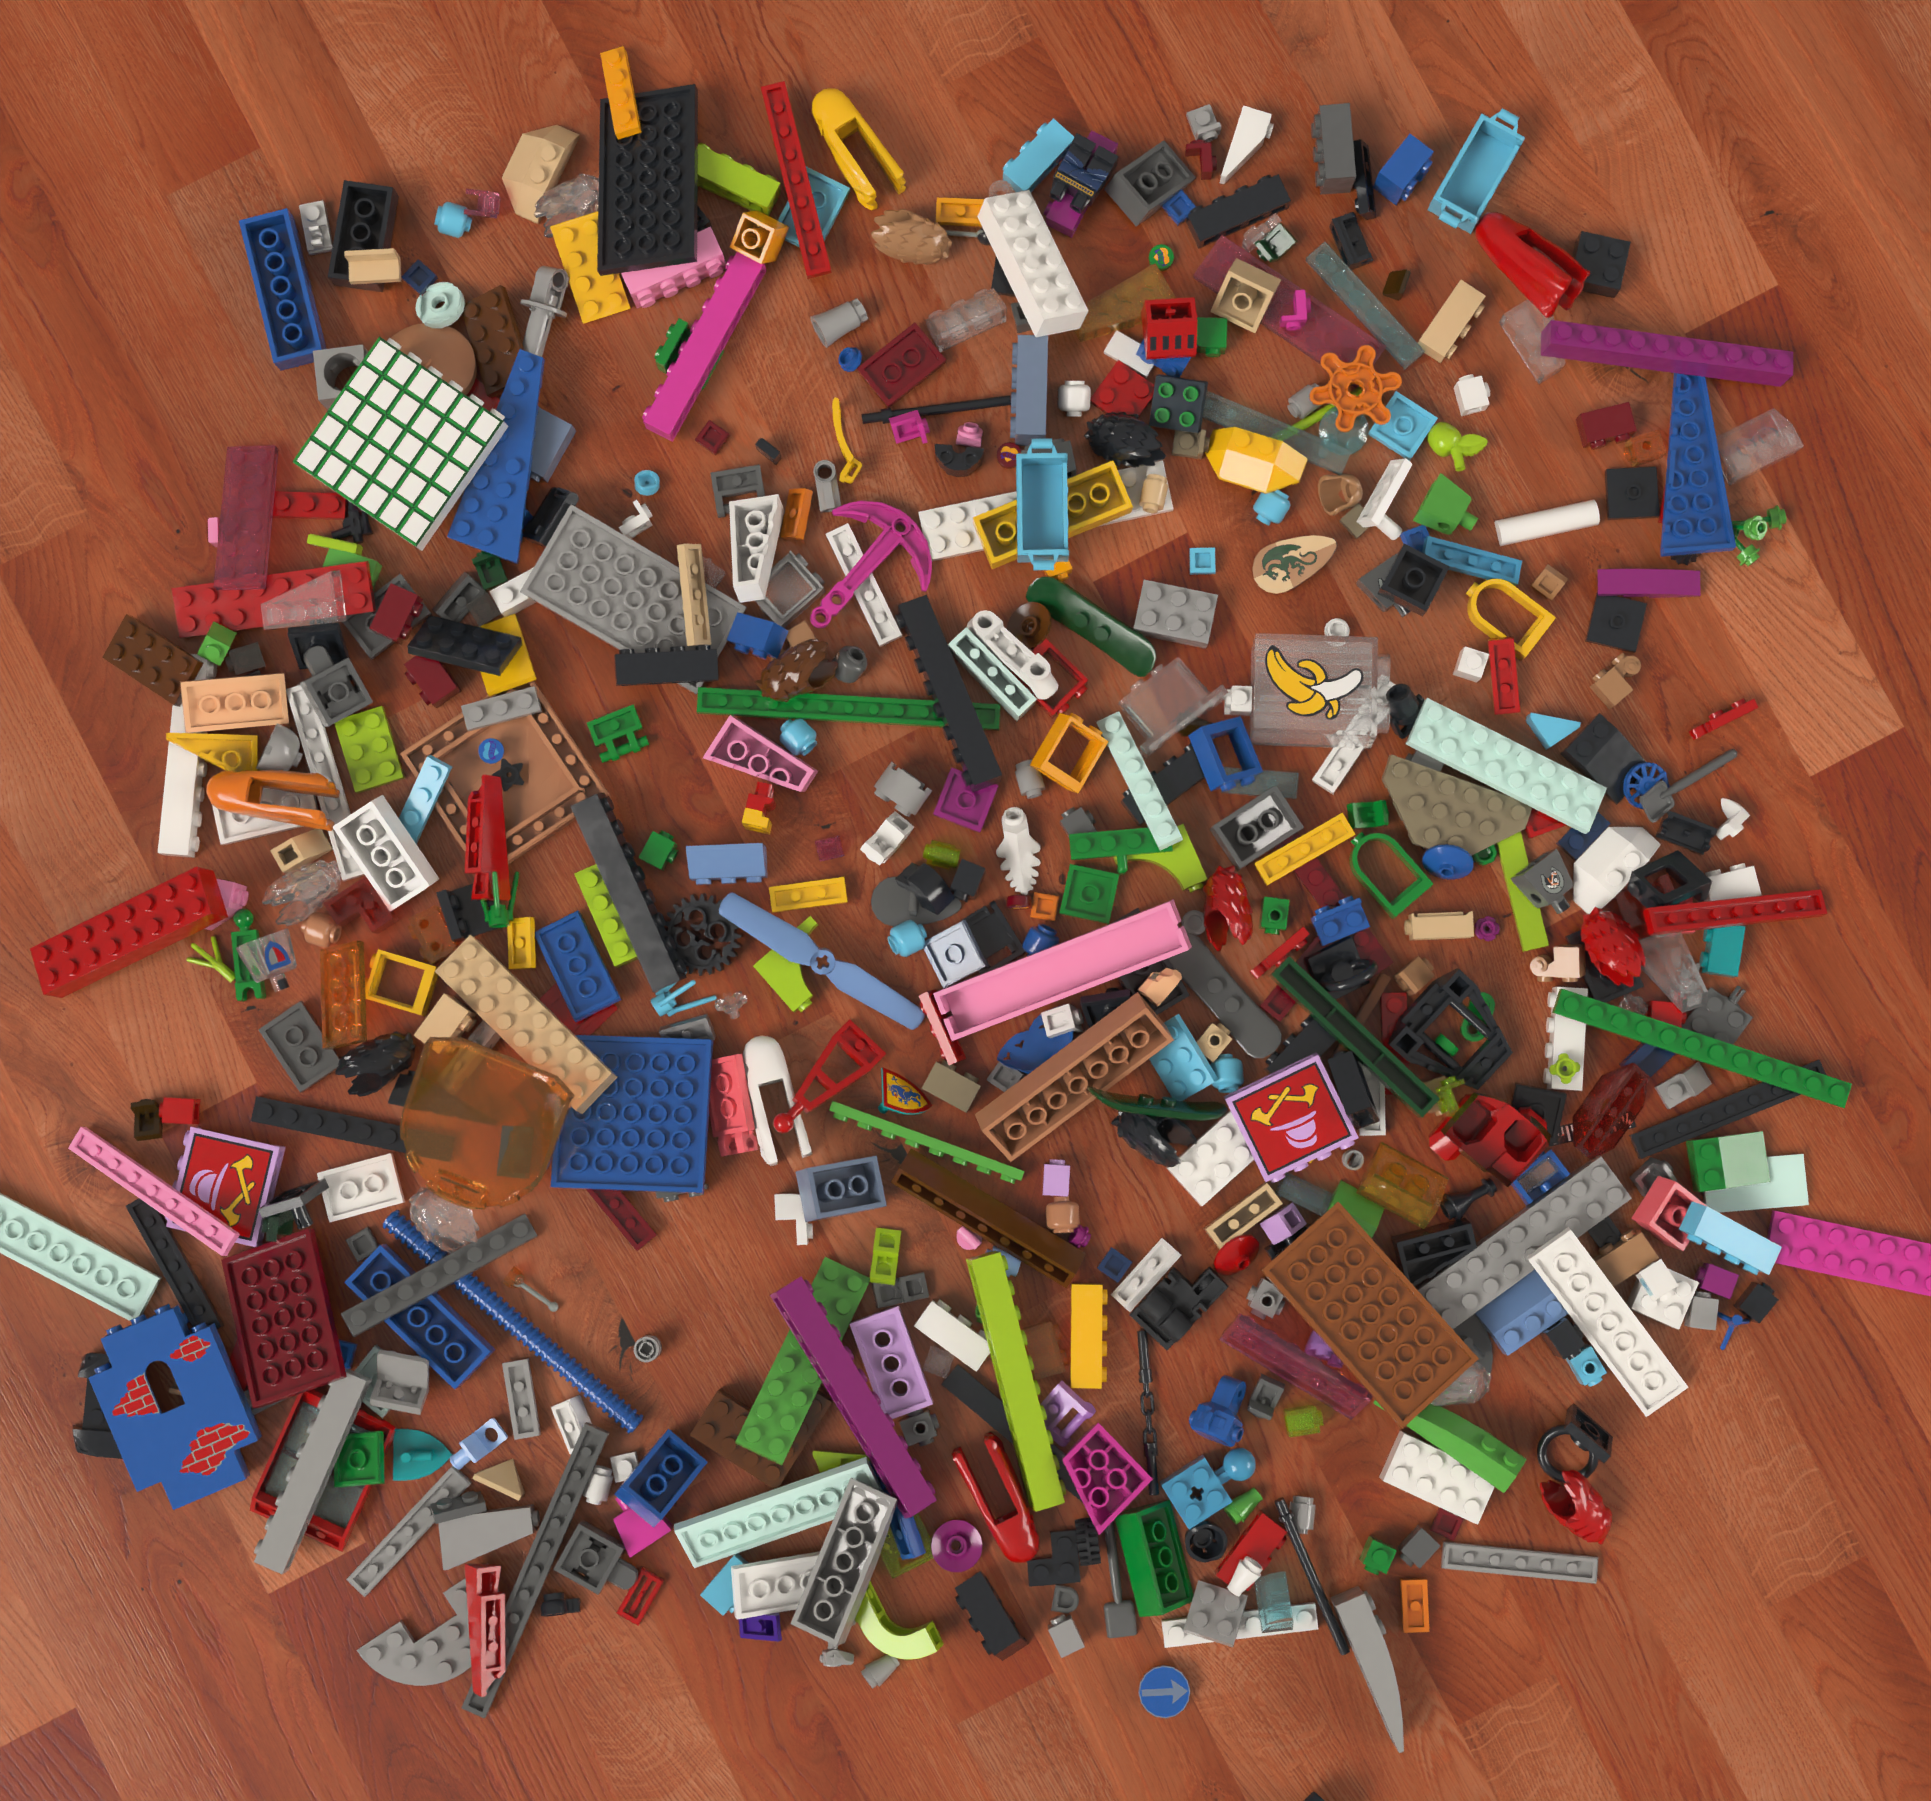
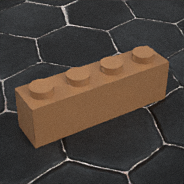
M1633 1229L1626 1231L1620 1236L1621 1241L1615 1245H1612V1243L1606 1244L1598 1250L1600 1254L1592 1258L1613 1287L1659 1258L1639 1229L1636 1231Z

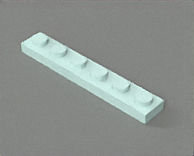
M1118 711L1097 721L1096 723L1100 731L1103 732V738L1109 741L1107 746L1159 850L1161 851L1182 841L1183 838L1120 712Z

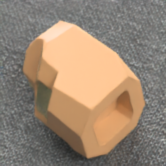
M1165 968L1161 972H1152L1137 990L1152 1004L1159 1006L1180 982L1182 975L1176 969L1172 970L1169 968Z

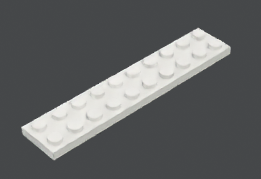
M1163 461L1154 462L1155 466L1139 465L1136 468L1130 467L1118 470L1132 503V512L1103 525L1173 511L1169 486L1163 510L1158 511L1156 514L1147 513L1139 505L1143 483L1149 474H1157L1167 478ZM1016 491L918 512L922 533L928 542L931 560L936 561L984 551L973 525V517L1017 500Z

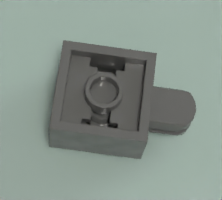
M322 646L309 648L305 652L304 662L312 676L299 683L324 727H328L373 703L349 658L334 664L327 650Z
M584 1520L578 1524L553 1569L597 1595L601 1593L607 1581L623 1590H627L635 1584L638 1578L636 1567L621 1559L625 1550L623 1542Z

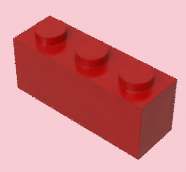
M1260 1510L1215 1569V1575L1229 1585L1241 1559L1244 1560L1246 1556L1257 1561L1264 1570L1272 1559L1269 1556L1274 1549L1279 1550L1286 1542V1529ZM1253 1583L1252 1585H1250V1586L1246 1589V1591H1249V1590L1251 1589V1587L1254 1585V1583Z

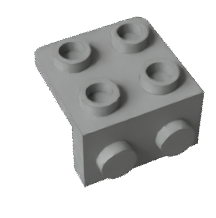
M380 1350L377 1355V1381L370 1397V1405L421 1415L429 1392V1361L420 1356Z

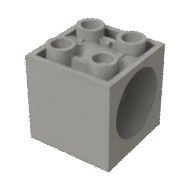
M364 345L313 351L318 400L327 410H329L341 390L335 387L338 374L347 367H358L368 353Z

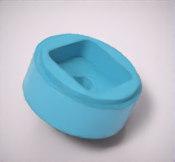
M651 470L640 471L634 479L635 489L642 495L649 496L655 494L660 486L659 476Z

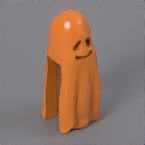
M283 770L223 771L211 777L207 783V796L211 804L220 810L327 831L333 830L335 822L331 819H326L325 814L320 810L260 804L263 788L339 798L340 791L336 788L334 782L328 781L327 778L319 773Z

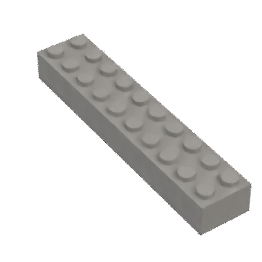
M1594 1156L1478 1241L1475 1250L1455 1263L1436 1272V1275L1423 1281L1416 1289L1447 1324L1454 1329L1535 1270L1527 1259V1256L1568 1227L1577 1238L1632 1198L1601 1156Z

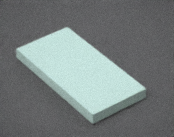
M1804 1154L1769 1156L1767 1161L1771 1182L1704 1191V1204L1718 1213L1809 1205Z

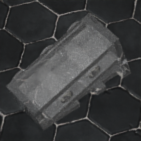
M330 571L260 604L264 630L347 621L340 571Z

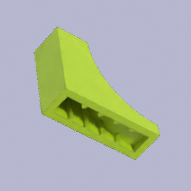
M1184 824L1177 826L1183 840L1172 845V852L1127 856V862L1143 861L1163 868L1174 877L1182 891L1189 889L1190 893L1203 888V882L1207 881L1206 874ZM1113 857L1117 865V857Z
M809 916L797 928L810 936L818 924ZM771 950L753 965L794 1013L797 1010L802 1013L812 1004L810 999L813 995L803 978L801 964L790 962L774 950Z

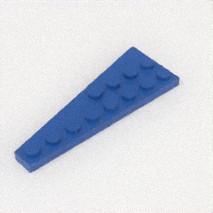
M519 349L496 411L505 416L503 421L509 427L466 487L447 535L449 539L516 564L520 560L519 552L523 537L522 529L526 513V497L529 490L533 441L536 434L535 425L539 410V394L545 363L543 357Z
M1674 373L1660 549L1661 557L1733 551L1736 548L1706 378Z

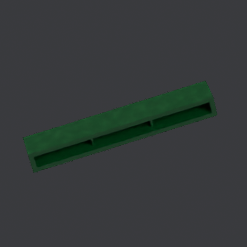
M1290 956L1286 957L1269 975L1275 983L1348 1052L1352 1051L1357 1060L1417 1117L1422 1118L1438 1102L1440 1098Z

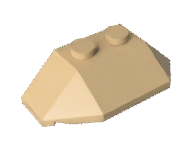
M559 125L522 134L502 176L516 215L539 224L578 142L579 134Z

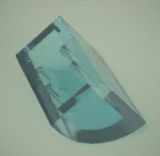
M1284 1173L1285 1177L1281 1179L1275 1194L1322 1216L1327 1211L1332 1193L1292 1173Z
M1286 1571L1271 1573L1258 1578L1254 1586L1261 1632L1270 1633L1293 1630L1294 1621Z

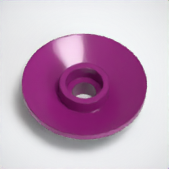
M950 1520L943 1523L935 1531L931 1541V1552L934 1560L943 1569L950 1572H963L973 1567L979 1560L982 1553V1539L977 1529L970 1523L963 1520ZM955 1540L960 1542V1548L957 1550L951 1548V1543Z

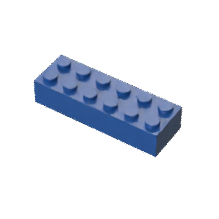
M286 208L239 220L273 363L280 371L313 363V351L326 349V344L293 215Z
M382 1244L344 1283L365 1301L416 1272L387 1244ZM437 1292L384 1321L418 1355L427 1359L429 1365L454 1389L461 1387L496 1350Z

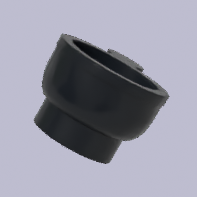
M564 1592L543 1595L544 1602L541 1604V1617L581 1612L580 1598L564 1599Z

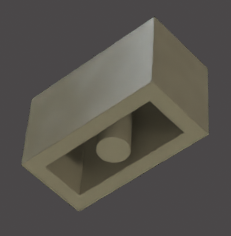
M945 1060L941 1064L936 1062L921 1089L967 1113L981 1087L977 1084L979 1079L965 1072L964 1076L956 1073V1066L948 1065V1062Z

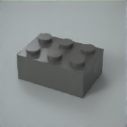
M1350 103L1320 105L1318 113L1314 114V123H1311V137L1316 138V147H1313V161L1318 162V171H1315L1316 187L1320 186V195L1350 193L1356 178Z

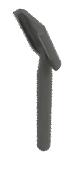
M1735 749L1728 750L1675 782L1669 788L1663 780L1657 782L1639 798L1648 819L1653 823L1658 821L1674 807L1673 794L1682 791L1736 758L1737 751Z
M1112 1521L1104 1531L1111 1588L1115 1602L1104 1604V1616L1107 1637L1118 1638L1134 1636L1138 1632L1134 1602L1132 1600L1122 1601V1585L1114 1521Z

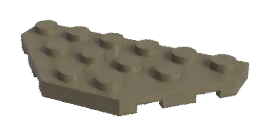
M1389 755L1381 779L1391 795L1393 805L1409 833L1408 836L1412 844L1426 849L1437 845H1454L1463 848L1472 856L1524 830L1532 807L1510 796L1395 755Z

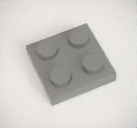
M1198 1580L1183 1632L1234 1647L1248 1596L1241 1594L1238 1597L1228 1589Z

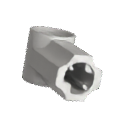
M821 460L815 464L813 472L820 512H832V510L841 506L837 473L832 462ZM829 468L832 474L829 478L822 479L818 476L819 470Z

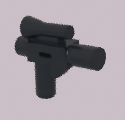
M347 500L349 517L343 520V528L335 530L331 534L333 539L338 540L352 535L353 542L360 544L364 542L363 535L373 534L369 524V517L363 510H361L362 515H360L358 507Z

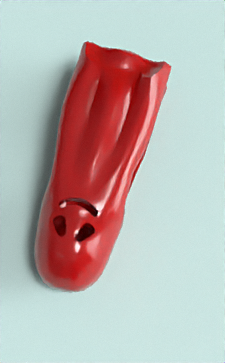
M1487 212L1476 225L1475 236L1481 248L1546 318L1553 316L1558 304L1566 311L1572 308L1573 302L1583 290L1585 280L1590 276L1589 270H1586L1564 249L1544 238L1530 227L1511 219L1506 214Z
M989 1432L984 1434V1443L1016 1507L1015 1510L995 1519L962 1447L955 1448L951 1454L1003 1555L1011 1562L1025 1563L1033 1559L1038 1553L1039 1535L1034 1524L1033 1514L1030 1515L1022 1487L1004 1450L1003 1442L996 1435Z

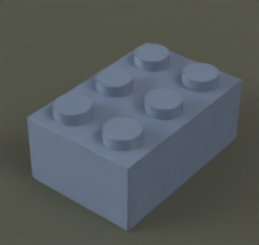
M877 1156L810 1167L796 1172L805 1222L875 1210L887 1206Z

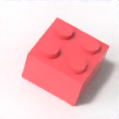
M1657 1176L1631 1219L1666 1246L1684 1251L1690 1240L1686 1239L1688 1234L1679 1230L1691 1202L1701 1205L1705 1204L1676 1181Z

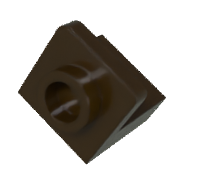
M142 1099L139 1102L131 1103L130 1109L135 1114L134 1138L137 1141L162 1138L163 1123L162 1118L159 1116V1104L157 1101Z

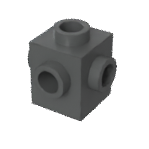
M921 1408L908 1413V1417L900 1419L899 1423L908 1446L919 1443L921 1447L934 1442L933 1437L938 1434L936 1429L940 1428L935 1413L930 1414L929 1409L923 1411ZM922 1423L925 1425V1429L919 1430L916 1425Z

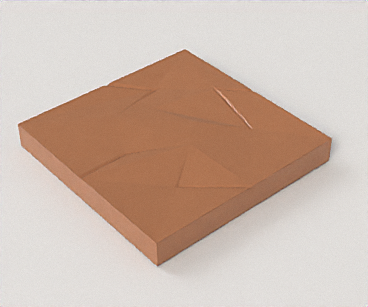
M535 681L490 697L487 695L481 700L535 686L542 712L473 731L467 730L463 712H461L400 753L416 779L429 755L452 766L437 799L435 808L465 853L468 797L472 791H478L481 787L482 775L492 776L493 773L501 768V760L497 763L489 764L480 758L478 753L480 744L489 738L497 739L504 746V756L502 759H506L511 765L523 764L520 776L524 784H513L507 791H503L502 787L508 865L574 822L576 818L570 807L571 805L598 793H605L606 796L611 797ZM508 772L507 776L511 777L512 774Z

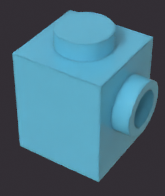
M1585 1344L1580 1348L1582 1352L1571 1360L1566 1358V1361L1578 1382L1584 1386L1588 1384L1591 1387L1603 1380L1601 1376L1607 1372L1592 1346Z

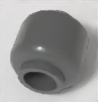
M855 646L842 647L832 659V662L837 661L839 663L835 670V677L845 683L856 682L868 665L865 653Z

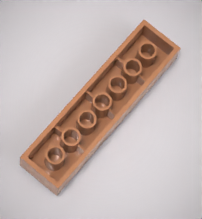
M1137 992L975 1114L982 1132L1012 1162L1096 1099L1087 1090V1086L1107 1091L1174 1041L1164 1022Z

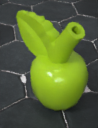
M1446 422L1435 424L1427 435L1430 447L1438 456L1447 457L1452 455L1456 471L1465 470L1463 456L1471 457L1474 454L1477 455L1488 444L1487 439L1479 435L1467 434L1462 436L1454 426Z

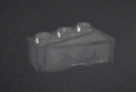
M1527 299L1504 313L1499 323L1538 384L1560 372L1566 363L1563 358L1540 356L1541 332L1551 320H1554V316L1546 318Z
M1681 932L1652 935L1639 940L1646 962L1645 967L1641 966V969L1682 1013L1707 1005L1708 991Z

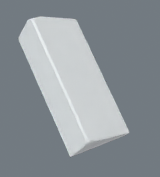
M580 1395L551 1407L569 1454H572L586 1422L592 1424Z

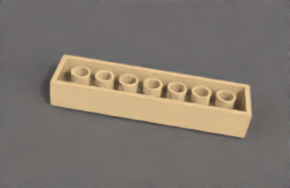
M469 935L435 970L577 1112L583 1114L618 1078L472 935Z

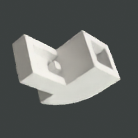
M895 811L883 822L877 832L864 843L860 850L866 854L868 859L880 866L895 853L914 829V826Z
M775 1194V1220L796 1219L797 1245L809 1244V1239H813V1224L805 1222L800 1194Z

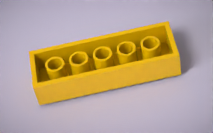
M1114 461L1067 479L1068 538L1132 512V503ZM1017 500L973 517L974 528L992 569L1017 560Z

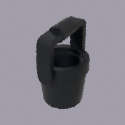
M1397 684L1392 686L1386 693L1391 716L1388 721L1394 733L1401 739H1404L1411 733L1424 698L1420 694L1415 696L1408 685ZM1399 725H1405V726L1400 730Z

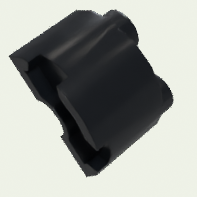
M934 444L936 461L940 468L948 475L967 477L982 465L984 459L983 448L967 447L963 453H956L953 451L952 445Z

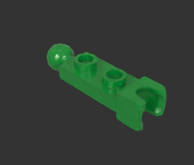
M240 909L234 914V923L239 927L240 931L231 932L236 979L235 991L236 999L239 1002L247 1001V993L250 989L254 990L256 998H266L259 930H250L249 926L252 925L254 917L248 909Z

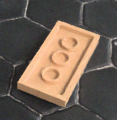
M284 673L180 681L186 733L289 724Z

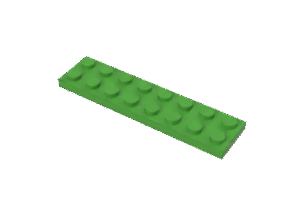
M825 1257L811 1285L814 1290L812 1295L817 1303L821 1302L827 1311L826 1318L830 1324H834L841 1335L839 1339L842 1341L868 1287L870 1278ZM789 1330L735 1441V1444L781 1466L822 1383L791 1330Z

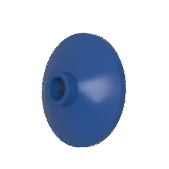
M1444 844L1428 849L1423 855L1422 864L1431 875L1441 879L1454 880L1467 876L1473 869L1474 861L1472 856L1463 848Z

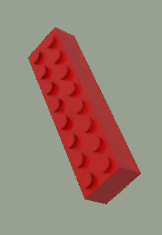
M196 866L30 948L43 995L63 998L228 918L214 871Z

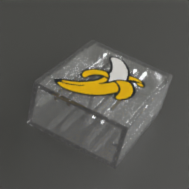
M1255 633L1251 647L1252 712L1250 713V740L1252 745L1371 749L1377 733L1387 734L1390 724L1389 703H1377V684L1388 685L1390 679V654H1378V637Z

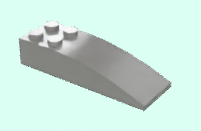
M850 1478L791 1625L835 1646L846 1642L880 1556L896 1508L897 1498L854 1478Z
M1356 1586L1330 1599L1390 1739L1397 1751L1401 1753L1404 1751L1403 1718L1395 1671L1383 1635L1387 1634L1381 1619L1372 1612L1376 1607L1370 1594H1368L1367 1590L1363 1592L1359 1586Z

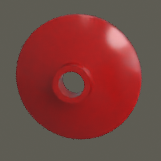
M1240 1235L1228 1241L1218 1251L1214 1259L1215 1270L1220 1275L1230 1276L1247 1268L1258 1254V1240L1252 1235Z

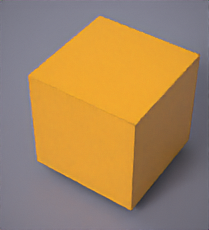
M758 210L744 212L730 248L760 264L774 262L777 260L789 226Z

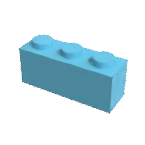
M1054 118L1049 124L1045 122L1036 132L1037 136L1032 142L1028 140L1021 147L1020 154L1015 160L1011 158L1004 165L1003 181L1014 191L1030 190L1032 192L1068 152L1074 136Z

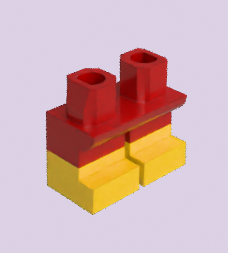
M757 782L755 794H748L742 824L746 830L770 835L772 824L769 818H766L767 811H772L777 806L773 799V785Z

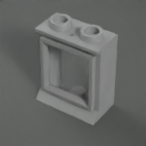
M789 551L783 559L771 568L765 599L755 600L764 614L768 615L774 623L783 628L789 625L825 593V589L822 586L825 584L824 580L816 572L811 574L806 568L809 565L799 553L795 556L792 551Z

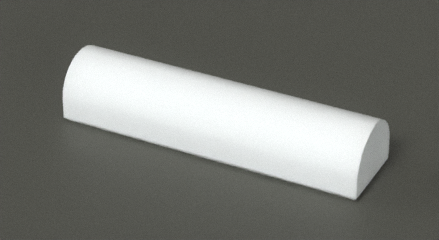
M1593 499L1501 519L1494 523L1499 545L1504 546L1596 526L1600 522V515L1597 503Z

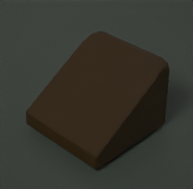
M1410 270L1390 272L1382 294L1398 301L1399 299L1401 300L1411 274Z

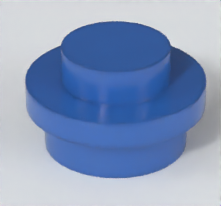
M854 347L843 349L838 358L841 368L846 372H852L857 369L861 364V351Z

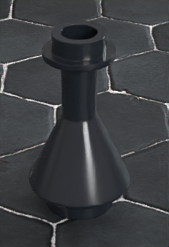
M1490 1178L1481 1179L1482 1185L1470 1192L1445 1193L1443 1201L1439 1202L1445 1217L1448 1220L1454 1218L1460 1221L1475 1200L1486 1194L1490 1197L1494 1196V1193L1497 1192L1494 1182Z

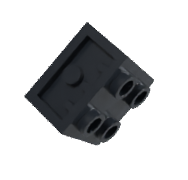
M473 884L453 891L445 889L436 892L451 939L457 943L466 940L469 935L475 937L498 929L489 927V922H485L481 901L472 900ZM486 900L490 910V906L494 905V901Z

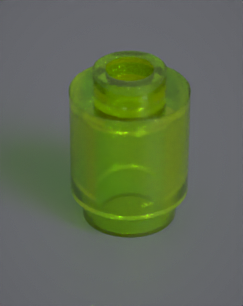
M932 840L931 844L926 843L923 858L927 859L926 864L950 870V867L957 868L961 849L955 848L953 844Z

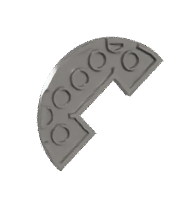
M466 1578L443 1593L457 1615L416 1642L401 1620L357 1650L359 1655L379 1674L395 1682L407 1685H434L446 1682L465 1672L471 1667Z

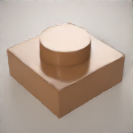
M1547 564L1531 586L1550 600H1553L1568 578Z

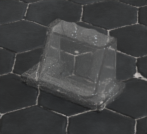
M1179 657L1165 667L1162 664L1150 672L1152 677L1145 682L1140 679L1130 687L1132 692L1120 700L1118 705L1146 740L1139 749L1144 760L1203 713L1205 715L1224 701L1228 691L1223 684L1210 693Z

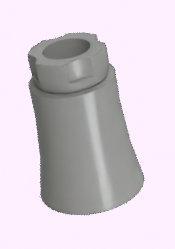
M855 298L826 312L811 316L810 319L820 341L828 348L836 340L859 327L861 323L866 322L868 317L862 303L858 298Z

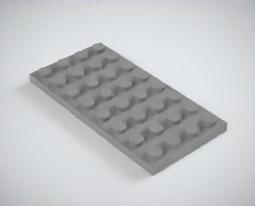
M571 504L520 593L618 650L634 649L635 653H645V648H660V652H670V647L685 646V651L696 650L695 646H687L679 567ZM705 583L711 635L710 646L711 649H717L718 658L727 642L726 639L737 612L743 614L747 607ZM703 682L677 684L697 694L698 687H701Z

